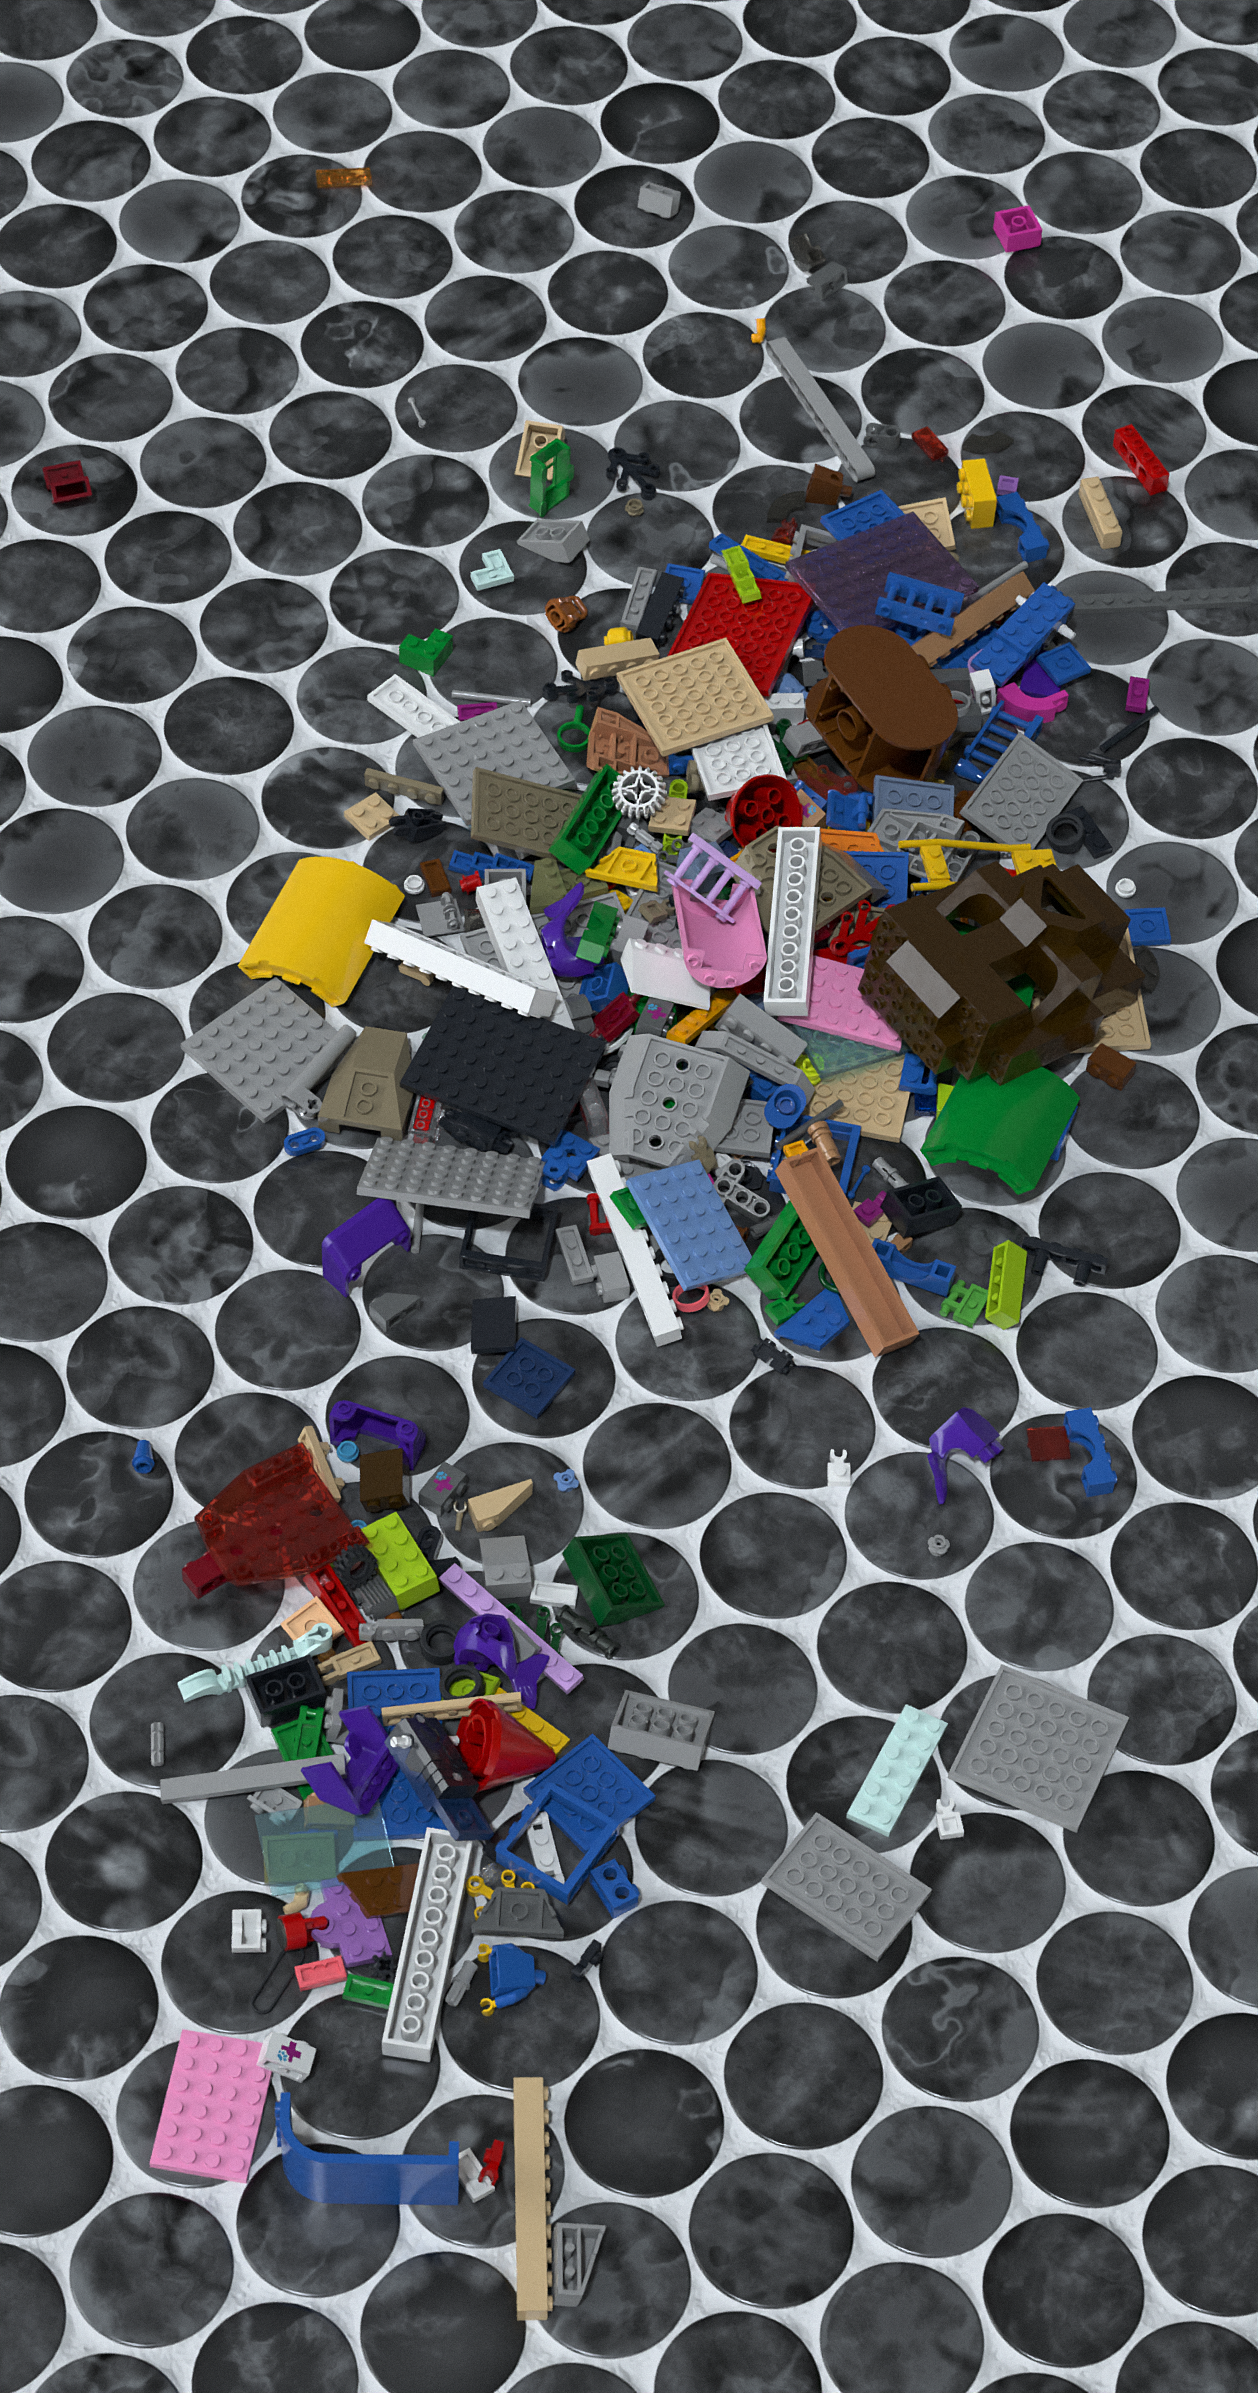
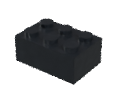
M940 1176L890 1189L887 1191L881 1205V1209L884 1210L885 1215L903 1238L955 1224L962 1208L960 1202Z
M310 1654L245 1676V1690L261 1728L298 1716L301 1705L309 1706L310 1709L325 1706L326 1690Z

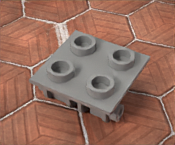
M449 892L442 894L441 901L416 905L424 936L431 937L464 931L456 898L453 899Z

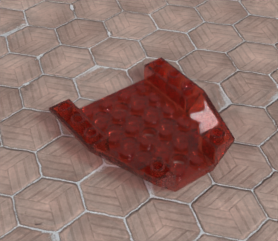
M303 1442L243 1470L194 1517L209 1554L226 1580L238 1587L311 1574L337 1561L336 1556L343 1554L341 1552L342 1549L347 1551V1546L351 1545L354 1547V1544L367 1546L370 1544L360 1527L352 1526L315 1471L313 1457ZM313 1510H320L322 1512L317 1517L312 1516L310 1513ZM275 1529L283 1532L280 1536L271 1535V1531ZM240 1549L243 1553L239 1556H233L231 1551Z

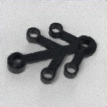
M615 447L608 452V459L611 464L606 469V477L608 479H615L617 477V467L621 465L623 470L620 479L616 482L617 490H627L630 475L641 488V498L650 501L656 497V488L653 484L647 483L639 473L656 477L660 474V467L657 464H651L649 467L641 466L649 463L650 456L646 452L635 455L626 453L623 448ZM628 461L639 462L641 465L630 464Z
M564 670L561 672V680L574 685L556 686L552 682L546 683L542 688V696L544 699L554 700L558 697V693L568 692L567 702L575 704L586 694L587 701L595 702L603 694L610 695L616 693L619 688V682L612 677H606L604 679H591L589 681L594 683L584 681L582 676L579 679L573 676L572 671Z

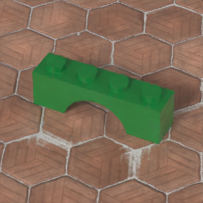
M595 901L586 926L589 930L584 929L576 957L600 964L602 957L606 958L620 917L616 916L618 908Z

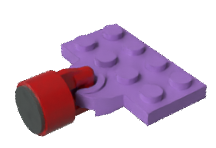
M337 1878L320 1882L325 1902L319 1904L312 1911L310 1918L303 1919L300 1912L278 1916V1919H276L277 1937L280 1947L284 1951L305 1948L307 1942L317 1941L322 1948H339L345 1968L374 1963L375 1961H373L372 1956L375 1954L380 1958L383 1951H386V1956H392L381 1917L367 1919L361 1912L359 1905L349 1896L350 1890L343 1881L340 1883Z

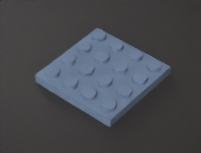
M880 775L874 777L873 795L875 797L872 823L883 808L947 814L953 817V785Z

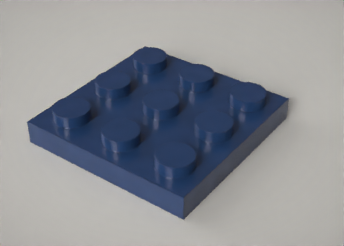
M521 1337L515 1344V1351L507 1353L484 1380L483 1387L538 1419L575 1375V1369Z

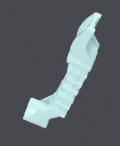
M318 1623L312 1627V1630L297 1640H293L292 1648L288 1649L283 1645L281 1646V1652L275 1653L274 1650H270L269 1656L265 1658L259 1654L257 1655V1661L251 1662L249 1658L245 1659V1665L243 1666L234 1662L232 1670H229L223 1664L221 1665V1674L216 1675L213 1669H205L178 1682V1687L184 1703L204 1695H221L224 1692H232L235 1688L244 1687L245 1676L309 1654L312 1657L330 1650L332 1647V1628L326 1623Z

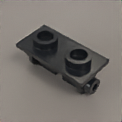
M759 1336L757 1337L760 1343L752 1347L751 1352H753V1356L764 1363L773 1358L769 1366L781 1375H787L790 1372V1364L794 1367L797 1366L792 1360L794 1356L784 1349L782 1352L775 1348L776 1344L767 1337L764 1340Z

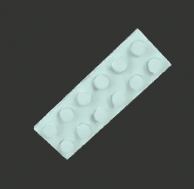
M906 1704L853 1801L846 1818L889 1837L946 1731L948 1723Z

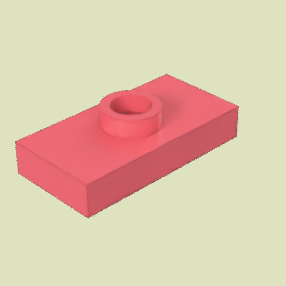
M341 1955L294 1967L300 1992L347 1980Z

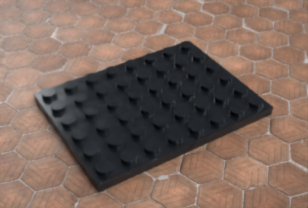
M453 985L402 1077L400 1087L555 1146L607 1048V1042L542 1017L536 1018L531 1015L529 1017L517 1013V1009L513 1008L511 1010L502 1007V1002H491L484 999L485 996L481 994L475 995L468 992V989Z

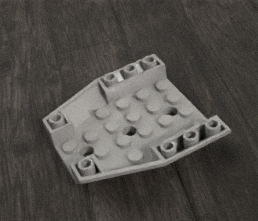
M652 1034L630 1035L609 1091V1153L612 1154L613 1158L630 1163L631 1158L660 1167L669 1168L692 1161L691 1156L695 1154V1151L690 1149L689 1141H694L698 1145L699 1140L697 1136L699 1135L706 1138L707 1146L711 1147L714 1151L731 1130L750 1071L727 1056ZM683 1061L689 1066L685 1070H679L676 1067L677 1064ZM666 1100H673L675 1105L668 1109L663 1106V1103ZM653 1138H659L662 1143L658 1147H653L650 1145V1141Z

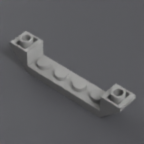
M702 1031L695 1045L696 1048L713 1053L719 1052L730 1057L734 1061L781 1085L794 1084L799 1086L806 1096L805 1107H807L815 1091L803 1070L728 1031Z

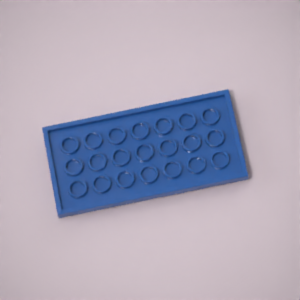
M439 1668L347 1672L348 1709L369 1705L383 1726L381 1708L441 1701ZM396 1725L383 1726L388 1736ZM398 1766L369 1813L359 1816L355 1815L353 1841L425 1838L427 1827L447 1831L448 1829L439 1818L437 1812H428L424 1808L423 1803Z

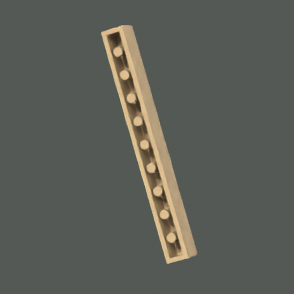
M543 2077L514 2078L517 2320H547L548 2311H552L553 2308L552 2295H547V2287H552V2272H547V2263H551L552 2260L551 2248H546V2240H551V2224H546V2216H550L551 2208L550 2201L545 2199V2193H550V2178H545V2170L550 2169L549 2155H545L544 2147H549V2132H544V2124H549L548 2109H544V2101H548V2086H543Z

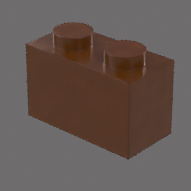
M1101 1042L1088 1058L1086 1072L1106 1082L1109 1086L1122 1091L1134 1076L1137 1062Z

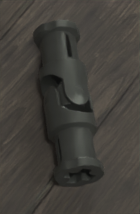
M565 1604L556 1614L555 1621L562 1622L570 1628L571 1633L579 1637L591 1648H596L605 1654L606 1659L610 1660L616 1655L620 1648V1643L608 1638L603 1630L588 1621L583 1615H577L571 1610L569 1605Z

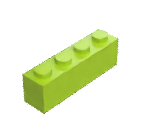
M1010 1240L993 1248L985 1319L1003 1330L1019 1323L1027 1251Z

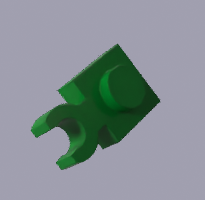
M793 1294L789 1301L780 1298L766 1305L764 1311L778 1326L788 1321L796 1312L801 1310L805 1303L796 1304L795 1302L799 1295Z

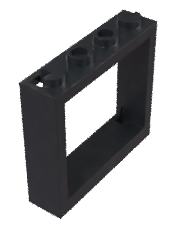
M534 1203L529 1218L507 1216L550 1223L541 1262L470 1251L479 1214L478 1211L470 1210L459 1255L460 1269L545 1282L555 1229L558 1223L559 1207Z

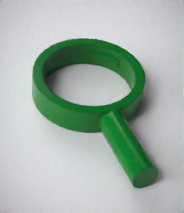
M582 705L576 706L574 721L563 724L557 732L559 746L568 752H580L588 747V738L585 742L578 745L568 744L561 738L562 733L569 729L581 730L587 737L589 736L590 729L581 723L584 706Z

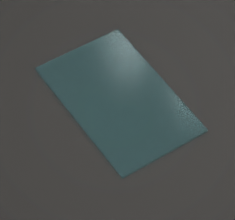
M377 1799L369 1813L359 1816L329 1804L255 1815L272 1897L345 1885L343 1881L340 1883L337 1879V1875L340 1873L394 1866L379 1799Z

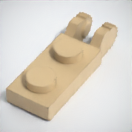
M369 1641L330 1657L329 1660L315 1667L319 1675L327 1673L333 1668L334 1672L321 1678L323 1686L334 1684L338 1679L347 1678V1672L363 1671L380 1664L381 1658L372 1641Z

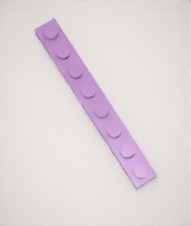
M456 1563L439 1577L440 1583L475 1614L489 1613L504 1615L506 1619L510 1618L540 1647L537 1654L549 1655L548 1663L542 1673L567 1695L584 1680L583 1675Z

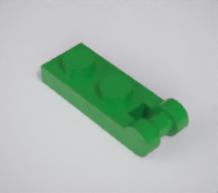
M301 1705L291 1761L316 1757L325 1708L317 1707V1709H310L309 1706ZM307 1718H315V1721L307 1720Z

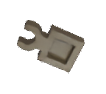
M669 899L663 900L661 904L654 900L641 904L638 911L652 924L665 920L667 916H672L675 912V906L668 907Z
M699 1135L697 1136L699 1140L698 1145L694 1141H689L690 1149L695 1151L691 1159L692 1161L699 1159L706 1173L718 1167L712 1148L707 1146L706 1138Z

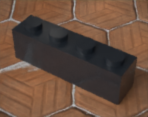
M665 572L661 573L637 628L636 640L651 638L657 650L661 644L665 643L666 631L672 627L673 615L678 612L680 607V598H684L687 587L684 586V578Z

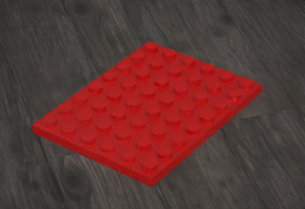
M708 572L667 656L727 638L760 694L769 697L815 601L819 587L815 584L755 578L762 598L743 604L730 575Z

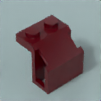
M80 460L42 468L47 491L51 490L52 505L92 496L88 476L84 477ZM82 483H85L87 492H84Z

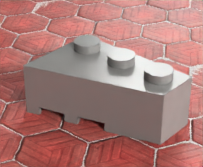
M572 2223L556 2224L552 2232V2304L554 2306H578L606 2226Z

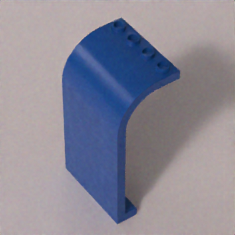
M281 2092L280 2101H275L277 2147H281L283 2169L290 2184L304 2197L316 2202L329 2204L458 2205L459 2141H449V2155L319 2153L300 2143L292 2131L291 2092Z

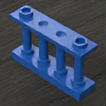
M889 572L884 592H888L886 598L879 596L875 614L951 636L955 621L954 618H951L952 612L960 613L965 594ZM895 596L907 598L906 603L894 601ZM914 601L925 603V608L914 607ZM933 607L945 609L943 615L932 612Z
M1000 700L997 706L992 707L990 717L972 744L967 745L963 755L970 762L975 758L994 766L998 759L979 752L980 747L984 745L1001 753H1004L1008 747L988 739L987 737L990 732L1012 741L1017 736L1016 733L997 726L996 723L999 719L1025 729L1024 735L1035 742L1042 731L1044 717L1036 715L1033 721L1027 722L1003 712L1004 701Z

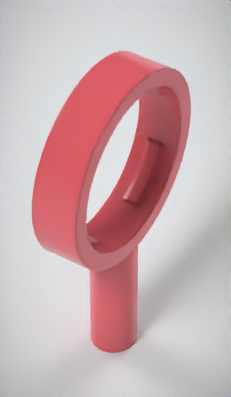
M679 1284L672 1294L676 1308L683 1312H694L702 1309L710 1300L708 1286L698 1287L705 1291L704 1296L700 1300L691 1304H683L678 1301V1297L684 1292Z

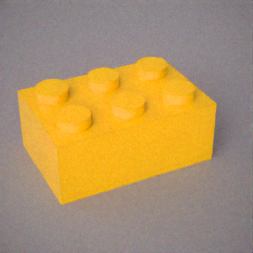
M985 458L963 460L962 467L958 470L960 482H957V492L961 494L962 508L965 507V520L969 521L971 529L993 527L997 498Z

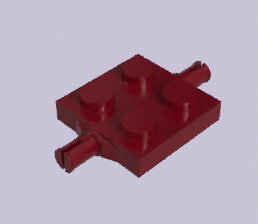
M624 991L620 993L592 1019L595 1023V1030L589 1036L597 1039L603 1036L609 1043L619 1037L621 1032L633 1024L640 1016L636 1009V1003L645 995L635 993L629 997Z

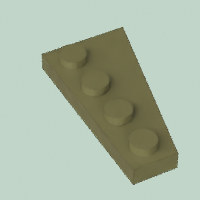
M543 858L535 861L530 915L544 913L546 907L563 899L567 894L556 859Z

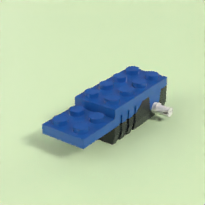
M1044 582L1028 599L1018 595L1015 602L1020 605L1019 609L996 631L995 637L971 661L970 666L977 671L989 669L993 682L1002 687L1019 669L1023 670L1058 633L1073 640L1076 633L1069 629L1066 624L1073 617L1075 603L1071 597H1065L1062 591H1057L1055 586H1049Z

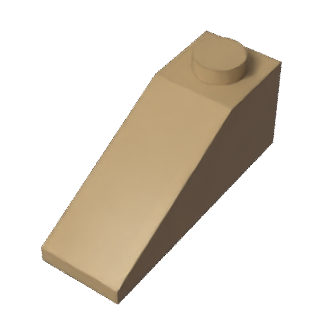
M529 1479L468 1499V1512L477 1533L490 1531L499 1526L532 1495V1480Z

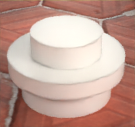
M411 875L405 880L404 889L409 894H419L424 890V881L417 875Z
M1124 878L1116 884L1115 891L1119 896L1129 898L1135 894L1136 887L1132 880Z

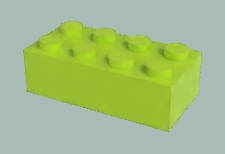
M397 1512L356 1531L359 1546L362 1544L367 1547L377 1559L378 1568H375V1570L396 1596L399 1611L440 1591L436 1574Z

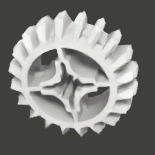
M641 766L638 767V770L631 767V772L629 773L624 770V776L618 775V782L613 783L612 799L616 803V808L618 810L621 809V814L623 815L628 813L630 819L634 815H636L638 820L641 815H644V818L647 819L648 813L654 816L656 814L655 809L661 810L660 804L665 803L664 797L667 796L666 784L662 782L663 778L657 776L656 771L650 773L649 767L645 771L642 770ZM643 781L651 784L654 788L644 785ZM639 787H641V792H640V794H639V799H638ZM625 798L635 801L636 804L628 802Z

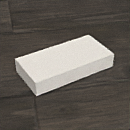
M533 1580L530 1603L561 1608L566 1604L571 1609H575L578 1586Z

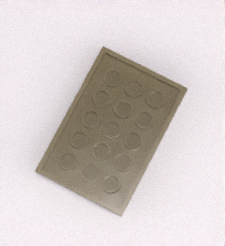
M475 767L472 781L471 839L562 862L550 853L548 849L582 795Z

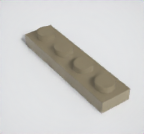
M367 768L365 771V786L442 806L444 801L443 787Z

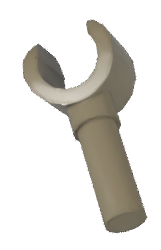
M458 1501L453 1505L454 1510L457 1512L455 1531L457 1532L461 1531L463 1513L468 1510V1503L466 1501L464 1502V1509L461 1511L457 1507Z

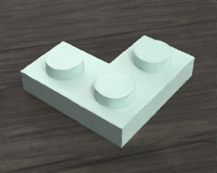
M500 549L483 553L482 560L486 568L471 572V579L477 591L514 581V575Z

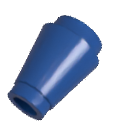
M960 758L953 772L957 773L956 776L978 784L980 778L985 774L967 758Z
M148 1440L138 1441L132 1461L135 1471L142 1474L150 1472L154 1467L151 1443Z

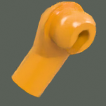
M765 318L756 319L757 333L751 335L752 343L760 344L763 342L766 334Z

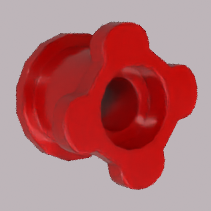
M478 870L474 872L475 874L464 877L462 875V880H459L462 892L466 891L467 895H469V892L476 891L477 887L482 886Z

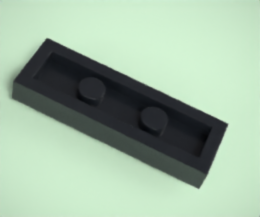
M1083 806L1065 812L1078 816L1083 822L1086 834L1083 844L1094 859L1112 853L1113 847ZM1071 826L1072 829H1073V830L1075 831V833L1077 834V833H1078L1077 828L1074 827V826Z

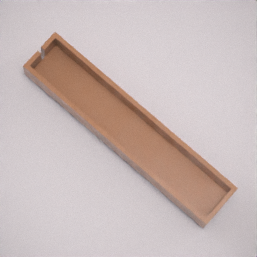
M817 1147L803 1152L801 1156L797 1154L784 1159L776 1168L775 1173L873 1356L876 1358L911 1344L920 1333L821 1149Z

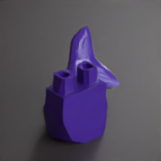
M582 882L572 888L563 899L544 909L545 915L552 920L541 930L542 946L553 974L558 977L587 975L594 972V966L604 964L603 957L600 964L576 957L582 936L569 937L565 934L566 920L584 894L585 887Z
M961 1408L929 1438L932 1452L927 1457L934 1476L939 1504H944L947 1497L946 1460L952 1450L962 1449L972 1458L977 1455L985 1464L1004 1449L996 1440L1000 1434L985 1418L973 1409Z
M485 1613L472 1617L456 1635L453 1645L455 1666L468 1665V1662H474L476 1669L486 1671L490 1664H496L509 1677L513 1691L521 1693L522 1705L534 1709L537 1700V1680L548 1663L549 1655L534 1654L517 1663L513 1634L505 1616Z

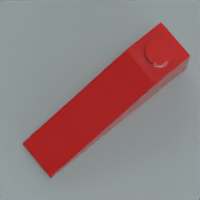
M328 1561L310 1570L304 1576L303 1581L313 1597L317 1596L345 1631L343 1635L351 1645L357 1647L369 1642L359 1639V1624L366 1622Z

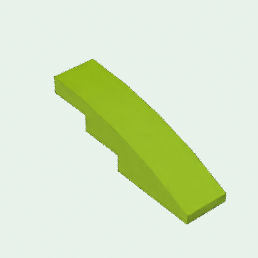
M740 545L721 550L742 603L761 599L760 590L756 585L749 562Z

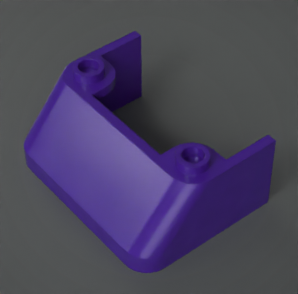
M377 1198L329 1233L322 1242L323 1277L345 1298L349 1296V1283L357 1280L361 1275L362 1263L387 1244L392 1242L396 1246L400 1245L407 1252L411 1250V1230L391 1199Z
M369 1705L343 1710L338 1713L349 1730L344 1743L345 1750L351 1758L346 1765L347 1778L342 1779L332 1761L302 1767L300 1770L320 1801L356 1816L369 1813L399 1766L384 1743L388 1734Z

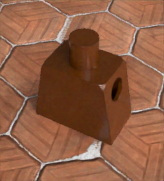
M815 464L806 489L805 502L836 505L839 496L850 498L852 486L843 485L842 473Z

